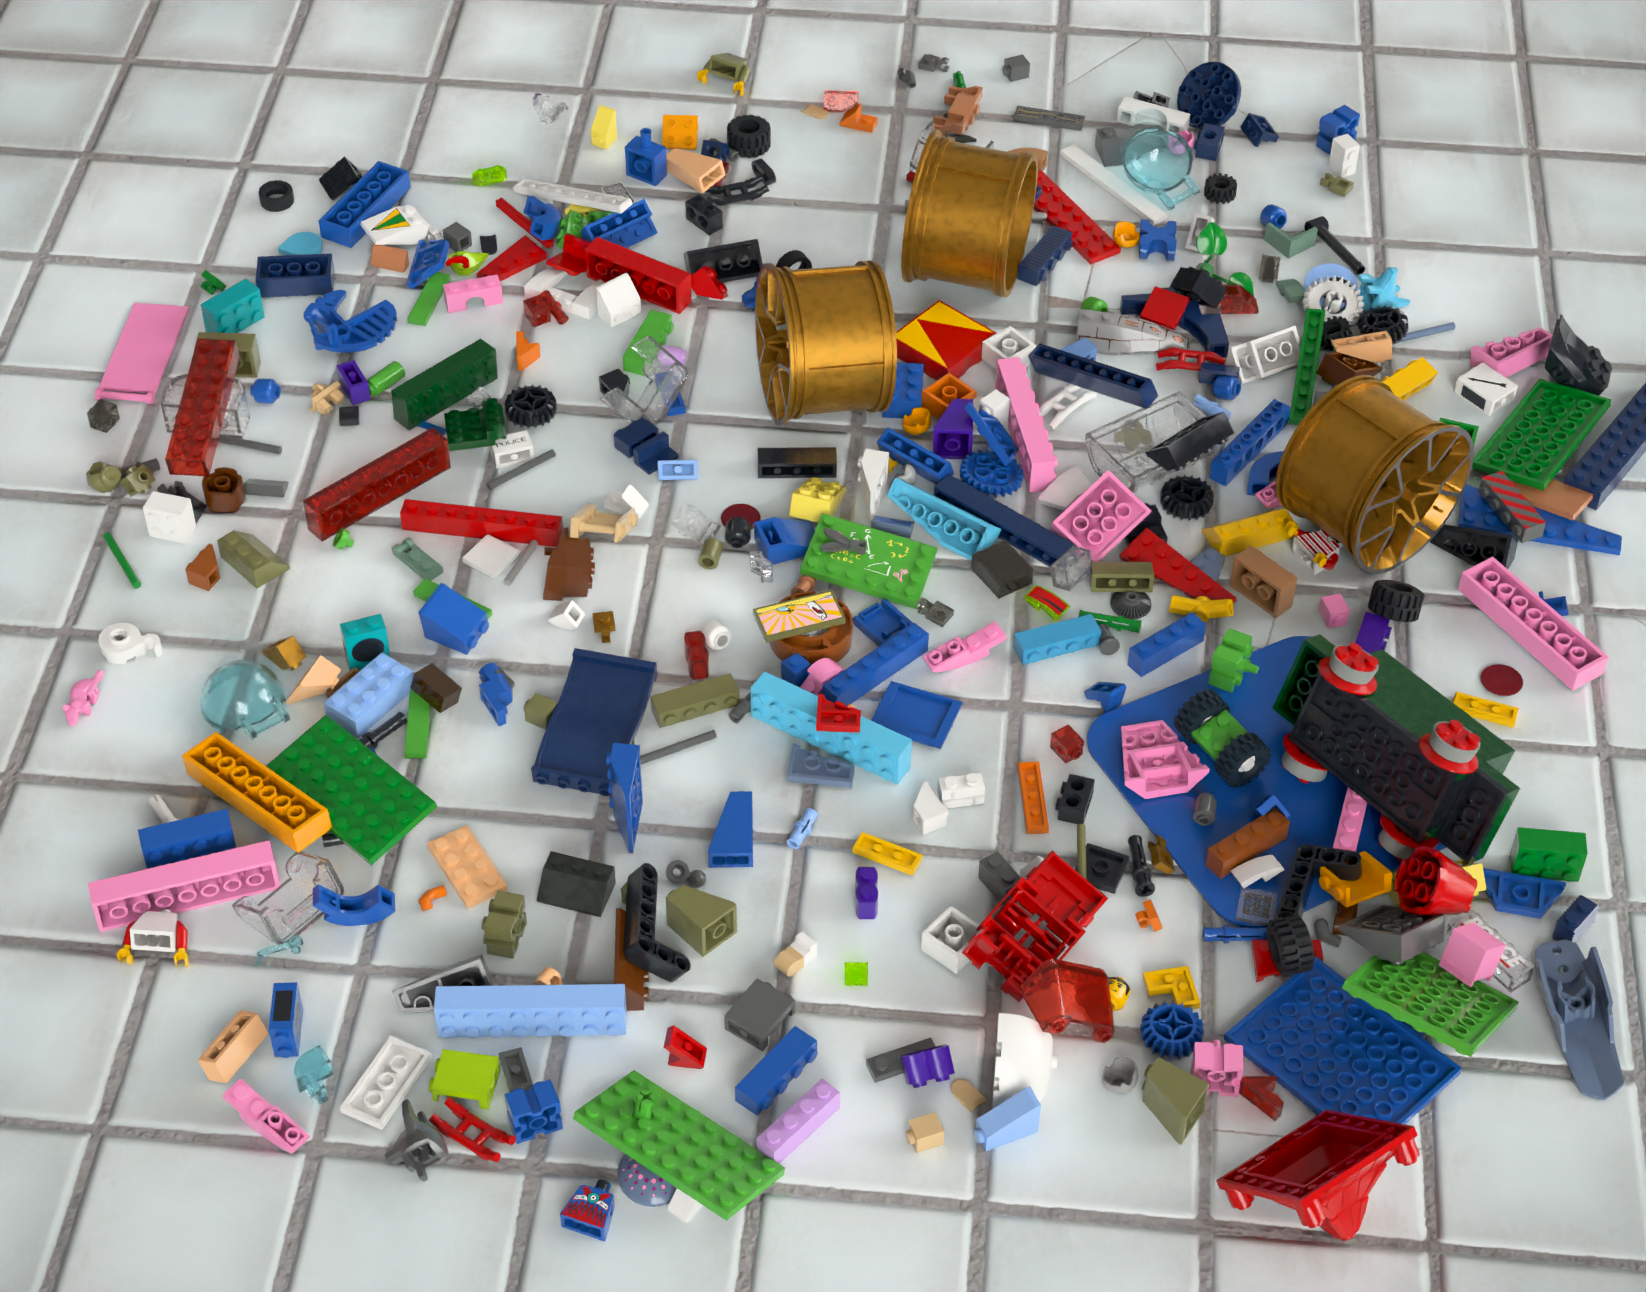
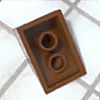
M1331 352L1325 354L1317 374L1321 376L1323 381L1337 386L1355 376L1370 375L1374 377L1381 372L1382 367L1368 360L1339 352Z

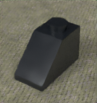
M618 368L599 376L600 392L619 412H622L629 395L630 379Z

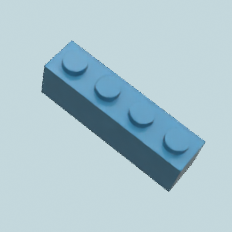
M1092 614L1014 633L1013 648L1022 665L1035 663L1040 660L1100 645L1101 629Z

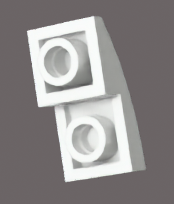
M1266 855L1237 866L1231 870V873L1243 889H1245L1261 877L1267 882L1284 871V868L1273 855Z

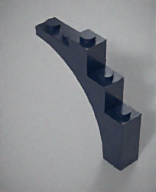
M1172 287L1162 288L1176 293V290H1174ZM1151 294L1121 295V315H1140ZM1189 301L1177 326L1195 337L1206 352L1211 351L1221 357H1227L1229 340L1220 313L1202 315L1198 301Z

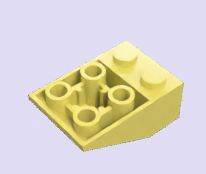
M812 477L792 493L789 516L818 523L822 513L834 516L847 487L841 486L838 482L827 483L822 482L820 478Z

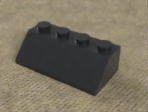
M758 239L691 250L683 254L686 270L691 273V276L702 267L708 265L709 268L712 267L717 274L716 278L720 283L757 277L763 266Z
M1225 412L1198 419L1145 453L1166 471L1172 469L1179 471L1187 466V462L1190 461L1191 463L1200 459V454L1203 452L1206 454L1214 450V445H1221L1229 440L1228 437L1234 434V431Z

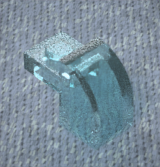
M318 1045L298 1058L294 1066V1074L299 1092L301 1093L306 1090L310 1098L315 1097L318 1103L322 1104L328 1101L326 1087L322 1081L334 1074L331 1060L321 1046Z

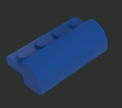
M645 199L633 203L623 213L614 212L584 226L581 236L582 239L589 242L599 237L628 248L656 235L658 232L650 218L652 213Z

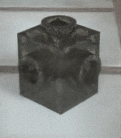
M102 399L87 412L90 427L105 433L115 426L120 419L117 405Z

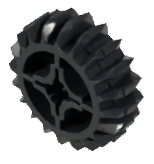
M1385 305L1384 307L1377 306V308L1370 307L1369 311L1365 310L1357 322V326L1361 329L1360 333H1363V335L1387 331L1392 338L1393 344H1396V341H1402V338L1406 337L1409 328L1408 318L1404 311H1400L1399 308L1394 309L1393 306L1386 307Z
M532 384V386L528 387L526 385L523 388L518 387L517 390H512L511 394L507 395L504 403L505 414L509 421L513 422L514 425L519 424L520 428L527 426L529 429L531 426L535 428L538 425L544 426V423H550V419L554 418L557 410L556 399L552 391L542 388L541 385L535 387Z
M1185 474L1183 477L1176 475L1175 479L1170 478L1168 482H1165L1160 492V504L1163 510L1167 511V515L1172 514L1173 518L1180 517L1181 520L1183 518L1188 519V521L1191 518L1198 520L1199 517L1204 518L1205 514H1209L1214 502L1211 486L1207 485V481H1201L1200 477L1197 479L1193 478V475L1191 477H1186Z

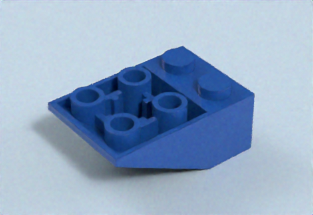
M775 517L754 522V540L768 566L805 557L815 533L811 522Z

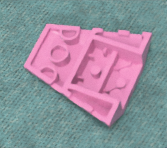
M1163 720L1121 726L1125 786L1144 799L1187 793L1209 773L1210 769L1207 765H1202L1200 758L1188 751V746L1177 739L1176 733Z

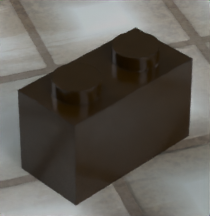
M433 663L414 673L410 687L439 713L457 704L462 687Z

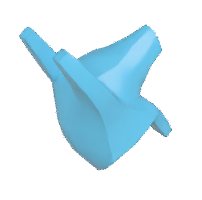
M1388 267L1378 278H1374L1369 274H1359L1357 276L1359 281L1362 282L1359 288L1361 290L1359 296H1363V310L1369 311L1370 307L1377 308V306L1384 307V305L1386 307L1401 308L1410 304L1409 299L1394 296L1395 292L1400 290V287L1396 285L1397 268Z

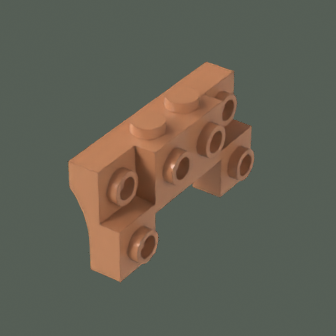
M949 86V92L945 94L944 104L951 105L948 111V118L934 115L933 123L929 124V134L936 129L940 130L942 136L945 137L948 132L963 135L964 131L968 130L970 124L973 125L975 114L978 115L980 105L978 103L982 97L983 87L959 88Z

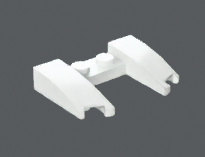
M547 268L534 276L524 286L525 298L590 319L598 310L596 288L603 285L604 281L599 279L579 296L555 289L567 272Z

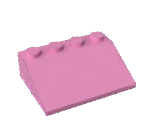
M1108 470L1052 522L1050 531L1077 545V553L1090 562H1099L1152 511Z

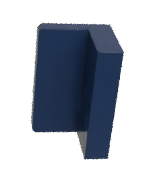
M1202 362L1199 383L1212 384V381L1218 375L1235 376L1238 378L1240 367Z
M664 431L633 448L634 463L648 475L657 471V461L676 460L678 458V453L669 447V435Z

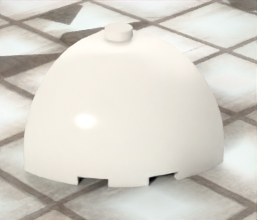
M999 1013L992 1109L1027 1087L1032 1088L1040 1102L1049 1089L1052 1069L1057 1068V1055L1053 1054L1052 1036L1042 1024L1021 1015Z

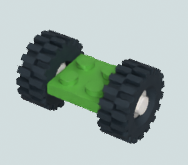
M1206 689L1203 690V693L1201 691L1197 692L1195 697L1192 695L1188 702L1185 701L1182 704L1183 708L1178 709L1179 715H1175L1174 718L1176 720L1174 722L1175 728L1189 743H1198L1215 761V771L1229 786L1238 788L1239 785L1242 787L1246 782H1252L1254 777L1257 778L1260 771L1263 772L1266 769L1264 766L1269 764L1270 761L1268 759L1272 756L1270 754L1271 749L1257 734L1249 733L1230 714L1228 704L1215 691L1211 689L1208 691Z

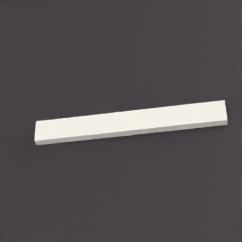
M1075 144L1060 150V156L1142 218L1150 220V224L1153 226L1167 219V214Z
M523 178L513 187L514 193L617 213H623L632 205L631 198Z

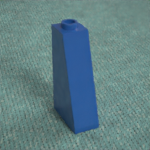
M752 791L730 792L708 849L709 868L753 867Z

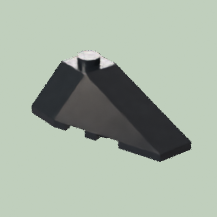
M1443 525L1430 543L1473 566L1494 557L1505 568L1509 569L1515 558L1518 539L1511 534Z

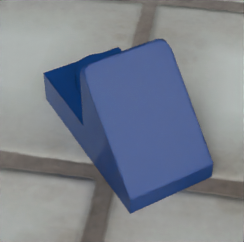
M1097 682L1084 691L1086 699L1100 701L1104 712L1107 713L1121 705L1126 685L1125 683Z

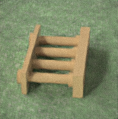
M588 503L571 517L570 537L579 538L586 531L615 534L614 543H619L634 526H637L638 515L635 514V508H631L624 515L602 513L596 510V504Z

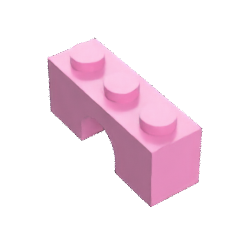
M498 275L443 284L444 300L448 313L467 310L466 303L472 297H481L485 306L503 303L502 288Z

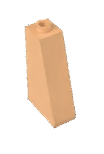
M674 148L666 155L667 171L700 193H704L725 176L722 160L678 148Z

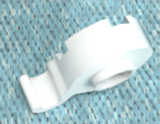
M116 623L105 628L99 635L98 642L101 653L108 662L113 664H126L128 659L134 656L138 658L141 655H145L153 648L156 657H160L163 652L158 635L147 634L141 636L139 629L133 624Z

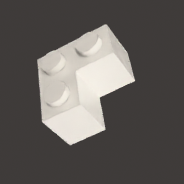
M994 390L987 396L981 394L973 399L974 407L978 412L981 409L986 411L988 414L996 417L1005 429L1008 428L1010 398L998 390Z

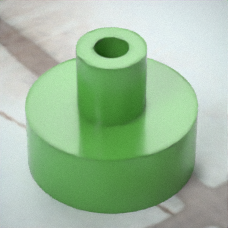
M343 528L337 532L333 541V546L340 550L345 546L351 548L354 544V540L350 539V532Z

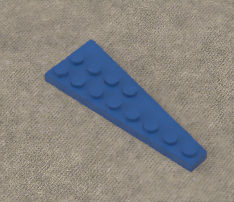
M1466 485L1460 500L1458 527L1513 535L1512 531L1502 522L1498 514L1491 509L1488 502L1481 497L1478 492L1479 488ZM1533 507L1544 519L1546 525L1543 536L1530 541L1620 555L1622 536Z

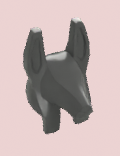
M406 1099L402 1102V1115L406 1129L400 1134L392 1148L385 1153V1157L393 1165L404 1161L406 1168L410 1172L416 1170L419 1179L425 1182L428 1180L425 1168L449 1155V1151L443 1136L434 1127L430 1126L424 1112L421 1111L416 1116L410 1101Z

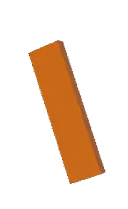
M1039 761L1018 762L1017 770L1026 834L1049 833Z

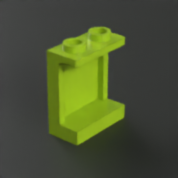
M443 1049L441 1057L437 1058L435 1062V1077H431L429 1082V1092H432L433 1101L438 1102L440 1095L479 1100L480 1109L489 1110L500 1074L499 1057Z

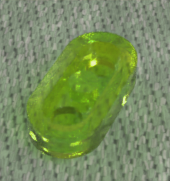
M500 165L477 169L472 173V182L477 186L495 184L507 179V170Z

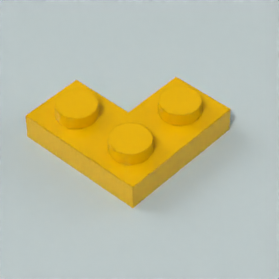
M1188 966L1143 972V981L1148 996L1171 993L1175 1005H1180L1183 1002L1184 1008H1200L1201 1002Z

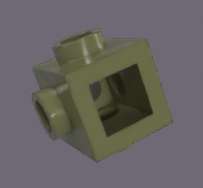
M144 464L139 467L133 465L125 471L127 475L120 480V484L132 497L139 492L143 494L152 488L150 484L156 479L153 477L152 471Z

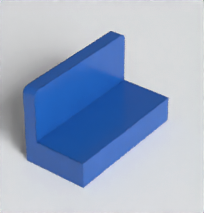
M1267 795L1250 809L1256 816H1263L1271 808H1276L1286 818L1291 815L1274 795Z

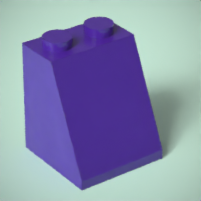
M953 399L934 426L933 453L943 459L962 460L966 458V455L971 456L973 419L964 407L969 403L973 404V399Z

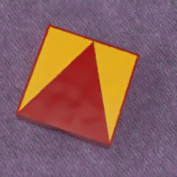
M938 300L896 332L897 358L905 363L924 364L923 372L936 381L948 373L959 379L970 367L982 361L983 341L997 333Z

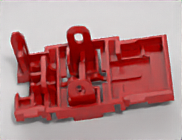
M1053 850L1037 867H1034L1027 874V879L1023 876L977 927L976 931L978 933L972 936L967 942L968 945L962 951L978 970L986 962L1000 972L1006 979L1000 989L1005 994L1011 995L1017 1002H1020L1025 995L1028 996L1037 986L1036 983L1041 985L1084 935L1086 930L1083 927L1086 928L1092 922L1095 913L1108 899ZM1009 896H1011L1012 899H1009L992 918L991 916L997 911V909L1005 902V900ZM1015 901L1022 905L1033 916L1036 913L1038 916H1040L1039 919L1035 923L1030 920L1031 916L1024 909H1022ZM1044 920L1046 923H1048L1046 927L1050 931H1052L1058 938H1060L1063 942L1059 941L1047 929H1040L1038 927L1039 924ZM1023 928L1026 933L1017 941L1014 937ZM1031 935L1035 940L1026 948L1022 944ZM1065 944H1067L1069 946L1068 949L1062 954V956L1056 961V963L1051 968H1049L1052 965V963L1058 958V956L1064 951V949L1066 948Z

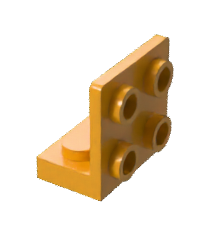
M663 115L662 145L666 149L696 150L697 131L699 130L698 115Z

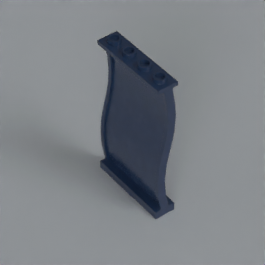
M574 648L573 659L565 686L547 725L535 764L531 768L533 782L541 785L548 784L562 789L569 788L584 793L591 792L602 796H611L612 794L608 792L610 779L607 778V773L610 765L606 764L607 752H611L613 743H633L643 719L653 684L658 676L656 662Z

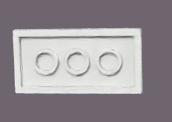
M390 1036L340 1106L341 1113L383 1130L432 1059L431 1052Z

